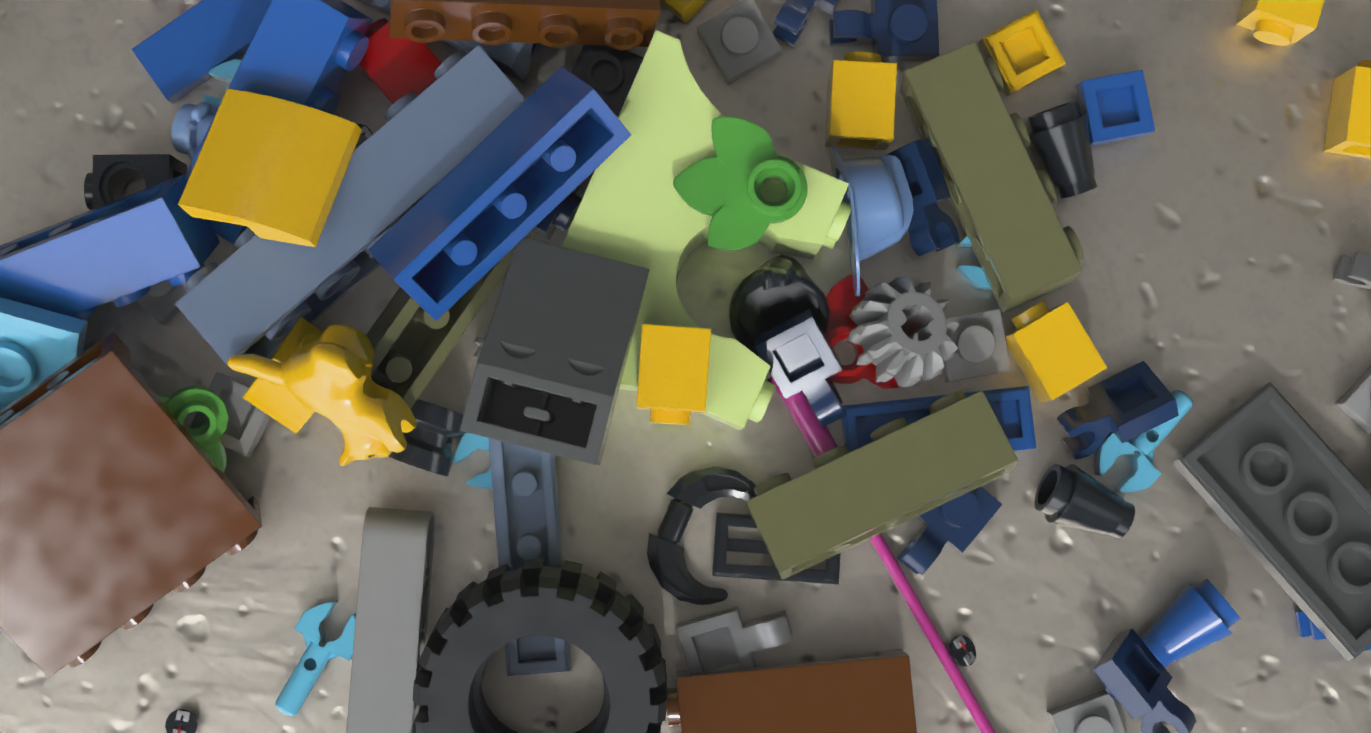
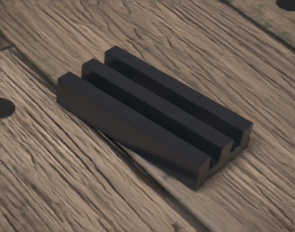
M716 512L712 576L839 585L841 553L827 559L826 570L805 569L784 580L781 579L775 566L726 563L727 551L769 554L763 540L728 538V526L757 528L751 514Z

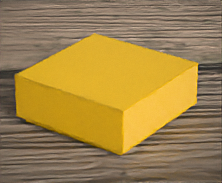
M1037 9L982 37L978 42L985 57H991L997 65L1007 97L1058 71L1066 64Z

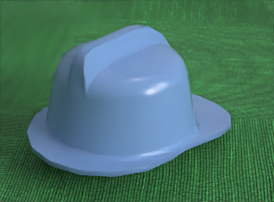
M833 145L829 148L833 176L849 183L842 201L851 205V213L846 224L852 282L856 297L860 296L859 262L901 240L909 229L914 212L913 198L901 161L896 156L884 155L841 159Z

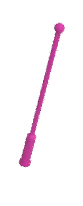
M773 377L767 379L768 382L776 385L777 392L815 458L838 447L827 426L823 427L803 391L785 399ZM882 534L871 538L873 546L981 733H996Z

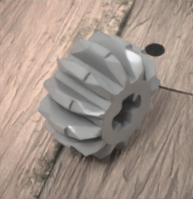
M907 275L896 277L888 284L885 282L882 284L877 283L866 291L863 301L857 304L849 315L857 327L850 331L846 341L862 346L864 351L860 354L856 365H868L872 362L876 366V382H887L894 377L899 388L911 387L920 380L929 381L942 372L941 369L944 368V362L952 358L954 352L958 349L949 337L956 333L960 323L945 318L943 313L950 299L933 300L931 298V281L920 282L913 287Z

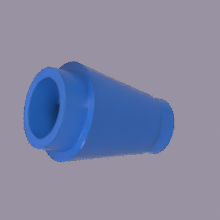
M1205 579L1195 588L1190 583L1154 623L1150 631L1142 636L1141 639L1164 668H1167L1173 662H1177L1231 635L1232 632L1228 628L1241 618L1208 579Z

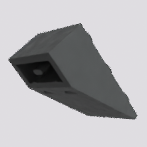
M524 237L515 246L477 361L459 431L593 465H600L650 269Z

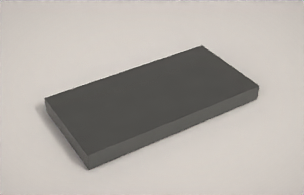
M1269 382L1173 461L1172 464L1345 660H1352L1371 645V492L1274 385Z

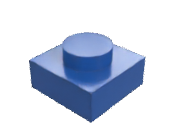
M1143 70L1084 80L1076 85L1081 114L1088 115L1091 146L1149 136L1155 131Z

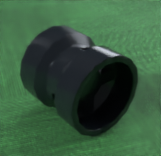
M417 399L410 409L415 417L417 427L409 433L403 432L407 444L406 449L399 453L392 451L388 457L432 473L448 476L454 457L450 451L453 444L447 441L449 437L457 438L463 435L464 432L459 430L464 414Z

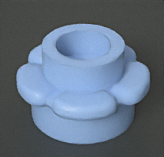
M200 102L197 105L185 104L174 117L171 129L172 144L177 152L189 155L191 161L217 111L216 105H210L208 102Z

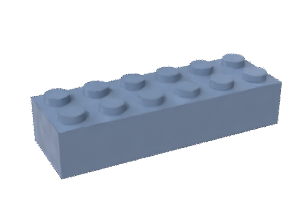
M479 44L468 54L464 50H459L449 56L436 69L434 76L437 80L418 96L411 92L396 101L385 113L384 118L387 120V123L372 136L367 138L365 135H360L316 247L262 239L250 228H247L234 243L238 248L236 252L219 266L215 262L210 263L188 279L184 285L188 292L175 305L226 364L229 357L240 354H256L269 359L300 317L311 324L314 323L377 269L381 264L368 249L526 100Z

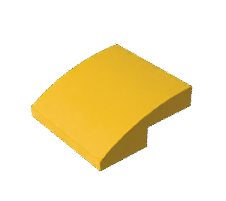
M227 88L178 205L191 217L247 226L262 239L316 247L362 129L354 122L312 107L267 95Z

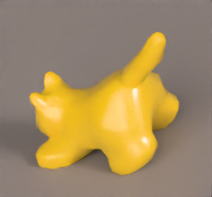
M340 324L328 326L319 339L299 348L284 363H279L256 354H240L228 358L227 365L232 370L286 387L301 404L327 417L339 427L344 441V448L338 461L341 466H346L350 462L360 459L388 457L392 451L396 453L402 452L407 446L403 432L409 433L417 427L415 417L402 397L394 391L372 381L371 370L374 365L375 351L365 333L354 327Z

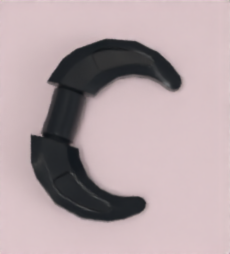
M713 466L691 471L680 477L666 493L674 499L668 505L665 516L657 530L658 535L649 533L647 557L649 566L661 587L678 600L696 605H709L722 602L728 597L725 589L709 587L694 579L687 569L683 555L684 548L677 545V543L680 542L694 511L693 506L701 509L705 504L719 497L729 496L748 501L757 496L754 491L756 485L751 480L735 470Z

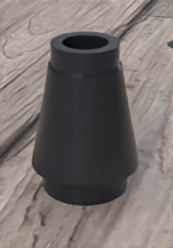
M1077 101L1068 102L1029 116L1028 121L1032 132L1028 133L1030 142L1055 187L1058 188L1061 199L1076 196L1096 188L1097 183L1094 177L1095 169L1088 115L1080 114Z
M1059 464L1052 465L1042 477L1034 500L1035 509L1044 513L1049 523L1102 535H1110L1117 539L1125 536L1135 517V506L1125 501L1121 496L1075 464H1070L1067 467Z

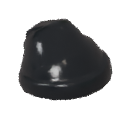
M781 254L766 261L738 285L729 304L730 326L735 339L761 358L755 348L754 337L810 308L824 333H826L830 309L825 294L807 275L804 267L795 258Z

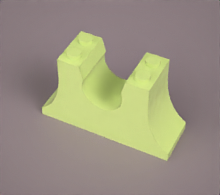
M658 30L654 33L618 116V119L631 133V136L595 169L561 246L650 269L619 388L620 390L635 392L638 390L642 324L701 328L684 310L676 286L684 262L694 250L708 242V229L713 216L701 214L689 207L673 187V180L690 165L707 157L716 156L711 133L712 120L716 117H725L708 100L696 83L685 60L681 41ZM776 152L777 156L786 157V156H784V155H782V154ZM790 159L801 168L805 175L808 187L805 203L801 210L788 221L775 224L770 223L758 243L766 247L771 253L814 259L822 245L833 249L836 241L838 242L851 213V205L842 201L849 183ZM776 179L765 181L760 188L762 196L770 202H778L786 196L784 184ZM711 333L706 411L704 415L738 430L745 428L748 419L757 423L761 421L776 385L765 381L771 366L736 339L720 337Z

